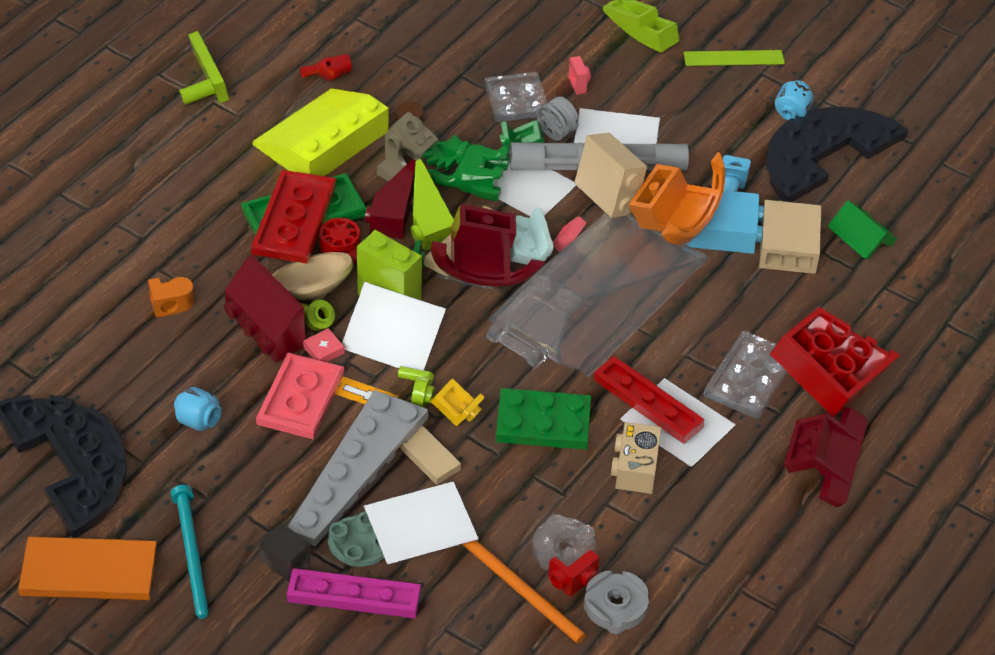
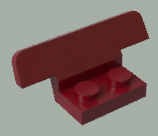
M850 407L843 409L840 422L828 413L796 420L784 467L789 473L817 468L820 474L825 476L819 499L835 507H841L847 502L867 428L866 418Z

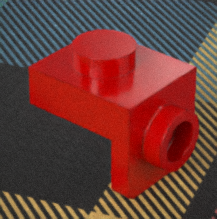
M590 549L568 567L558 558L553 557L549 560L548 578L556 589L563 590L572 597L584 586L587 587L589 581L599 574L600 557Z

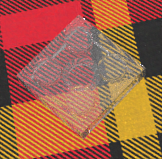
M538 72L485 78V88L496 122L537 117L538 109L548 103Z

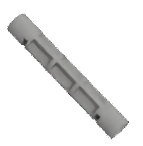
M511 142L510 168L511 170L578 171L585 143ZM623 144L648 166L646 171H652L656 164L678 167L681 171H687L688 144Z

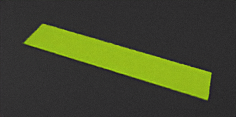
M782 50L683 51L686 66L785 64Z

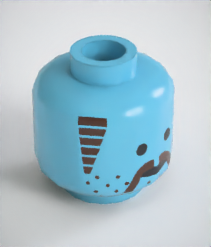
M802 81L786 82L776 97L775 109L786 120L795 119L796 116L804 117L813 103V92Z
M191 387L180 393L175 399V414L178 422L202 432L214 427L220 419L221 406L219 405V400L217 396L197 387Z

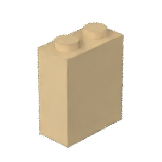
M610 132L587 135L574 183L611 218L633 215L628 204L642 186L648 166Z
M765 200L761 223L763 230L760 243L759 268L816 274L820 256L821 205Z

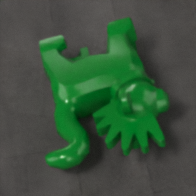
M454 135L445 142L437 141L422 155V158H429L427 159V165L436 164L437 169L445 166V170L448 171L454 164H459L456 171L451 175L443 174L436 169H427L431 179L439 186L458 188L463 192L471 193L480 198L499 201L501 188L494 186V181L501 179L503 171L508 169L510 162L509 147L503 146L499 150H494L484 145L462 141L459 136Z

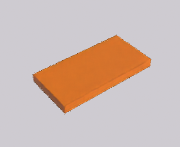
M28 537L18 587L19 596L150 600L157 542Z

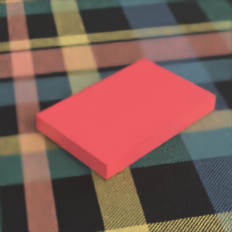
M287 353L256 417V425L314 440L344 375V367Z

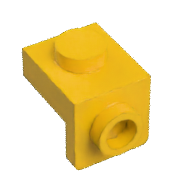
M452 378L430 402L457 427L464 419L470 422L482 410L478 404L485 397L480 393L474 399Z

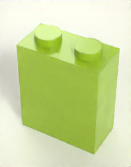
M374 230L357 246L358 295L360 296L364 282L421 300L422 256Z

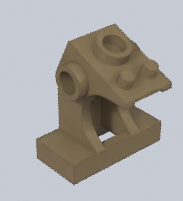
M408 111L385 134V160L377 166V175L390 181L407 164L403 159L405 155L413 160L421 159L424 164L429 158H422V155L439 138L424 126L418 117L413 116Z

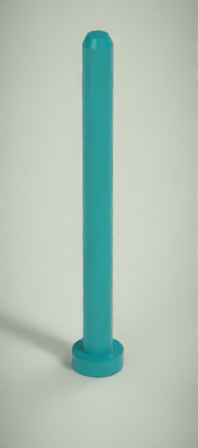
M178 485L171 490V499L178 506L195 613L199 619H205L209 611L190 501L194 497L193 489L189 485Z

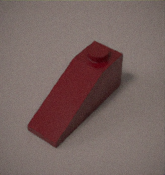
M416 160L409 161L374 195L372 207L367 206L365 223H370V234L377 230L389 238L404 239L414 195Z

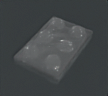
M742 330L705 387L704 397L759 419L788 373L770 355L777 344Z

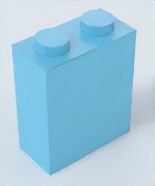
M724 190L712 219L697 237L686 243V247L754 254L755 243H761L763 226L758 225V222L762 223L764 206L759 205V194Z

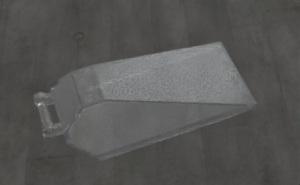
M605 213L537 271L489 318L488 321L493 323V325L489 328L486 338L494 343L499 342L521 355L534 368L540 366L549 357L562 366L584 371V375L589 377L707 262L708 256L687 244H670L665 241L660 231L640 228L634 215L611 218Z

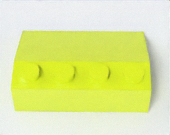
M331 88L255 139L253 146L288 171L325 176L388 132V107L369 94Z

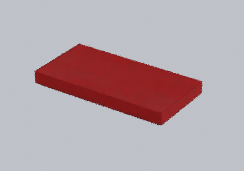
M281 170L252 243L251 254L307 264L337 186L336 178Z

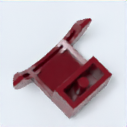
M464 204L459 205L451 226V259L446 252V243L432 241L431 245L433 260L443 272L460 281L475 285L497 287L522 283L538 274L545 265V261L531 259L525 267L511 273L510 249L517 235L516 214Z

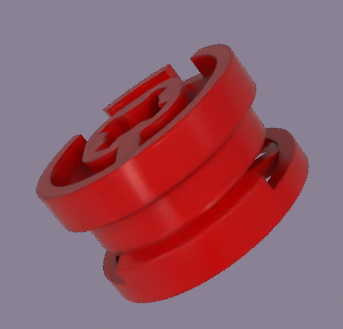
M333 218L326 221L320 228L321 253L341 252L349 254L356 252L357 246L360 244V229L358 225L347 218Z

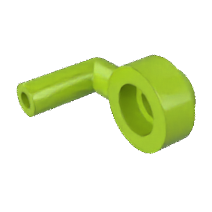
M316 300L308 305L300 303L304 307L305 324L310 329L321 331L332 325L335 319V312L330 303L324 300ZM319 309H321V310L324 312V314H325V318H324V319H322V318L319 317V315H318V310H319Z
M400 366L398 377L415 381L411 403L423 408L426 407L427 403L432 404L430 401L434 398L435 386H431L434 381L433 373Z

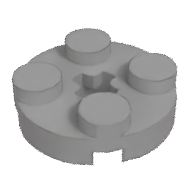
M612 570L601 572L594 576L587 584L584 609L594 623L606 628L612 634H620L626 629L637 626L646 617L649 606L647 586L639 577L630 572L623 571L622 574H612ZM610 597L615 599L622 597V604L612 603Z

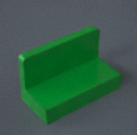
M847 200L828 224V227L867 260L881 243L892 247L898 239L860 205L850 200Z

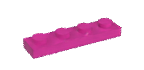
M293 568L287 591V602L416 618L421 584Z

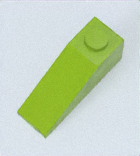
M419 159L416 160L413 226L410 227L414 240L422 241V246L427 251L431 249L432 241L442 242L451 235V226L454 219L422 160Z

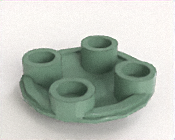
M366 511L359 513L358 516L347 517L331 524L328 545L331 553L339 561L350 566L365 567L375 565L385 558Z

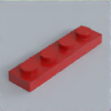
M613 356L594 372V381L681 443L685 444L704 427L705 419L617 357Z

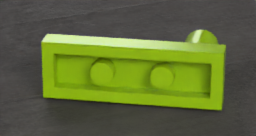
M196 31L188 34L194 55L207 79L179 90L184 104H190L215 94L219 104L228 101L229 96L225 83L199 32Z

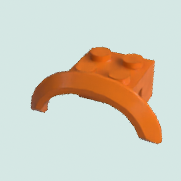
M717 152L711 161L713 169L712 188L687 184L680 168L656 164L628 204L640 228L662 232L661 235L665 241L673 245H683L697 237L712 219L724 192L725 166L720 152Z

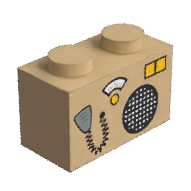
M625 422L623 434L617 433L615 452H620L619 458L613 457L611 476H617L615 489L652 494L661 427Z

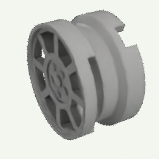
M555 97L537 111V120L542 126L543 132L553 140H561L579 126L576 123V120L579 118L577 111L563 97Z

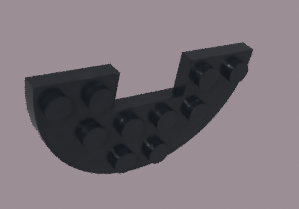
M826 107L808 110L804 117L796 116L795 119L791 118L785 122L773 135L766 157V170H768L770 185L783 202H793L828 182L829 174L817 165L816 162L847 145L853 147L868 160L907 138L908 129L894 119L859 108Z
M25 395L0 401V425L18 453L47 441L70 475V477L45 487L44 490L47 499L72 538L84 534L97 525L118 501L126 479L124 446L115 427L94 408L89 407L87 409L75 404L74 399L50 395L49 399H31V395Z

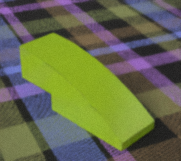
M613 0L603 6V11L621 29L649 48L663 52L679 42L677 23L658 17L657 7L636 0Z

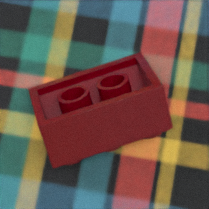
M253 255L247 257L225 289L226 303L224 304V309L230 319H235L241 325L245 335L252 337L258 343L262 353L268 354L278 363L285 359L287 353L294 354L304 348V307Z

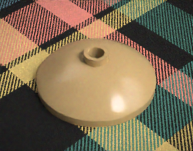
M320 253L311 255L307 264L291 262L278 269L272 275L296 300L316 301L323 299L326 294L335 290L349 276L353 268V262L351 257L345 253Z

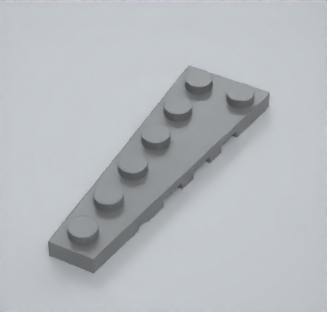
M374 390L286 528L288 536L316 546L329 532L331 524L338 522L345 510L349 509L358 499L359 492L366 484H371L374 481L380 468L396 456L395 451L402 443H407L429 417L428 409Z

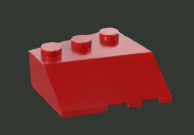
M818 307L784 334L770 353L833 418L866 391L900 356V354L893 350L887 352L877 346L875 339L869 336L863 338L853 332L848 323L821 307Z

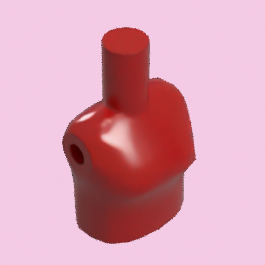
M348 54L326 57L317 64L300 67V75L302 78L316 75L332 82L339 76L351 72V59Z

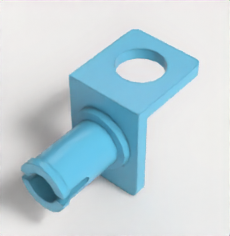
M725 155L723 158L725 166L724 190L737 192L738 188L745 189L751 161Z

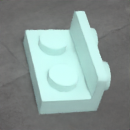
M535 208L529 218L516 215L517 235L510 249V260L522 264H528L531 259L545 261L552 254L553 241L549 234L543 210Z

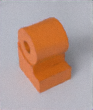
M176 277L165 283H161L160 278L148 279L149 295L156 318L190 310L195 304L193 283L188 278Z

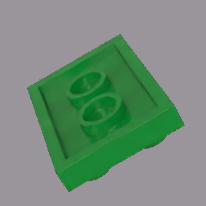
M501 388L496 442L587 450L591 395Z

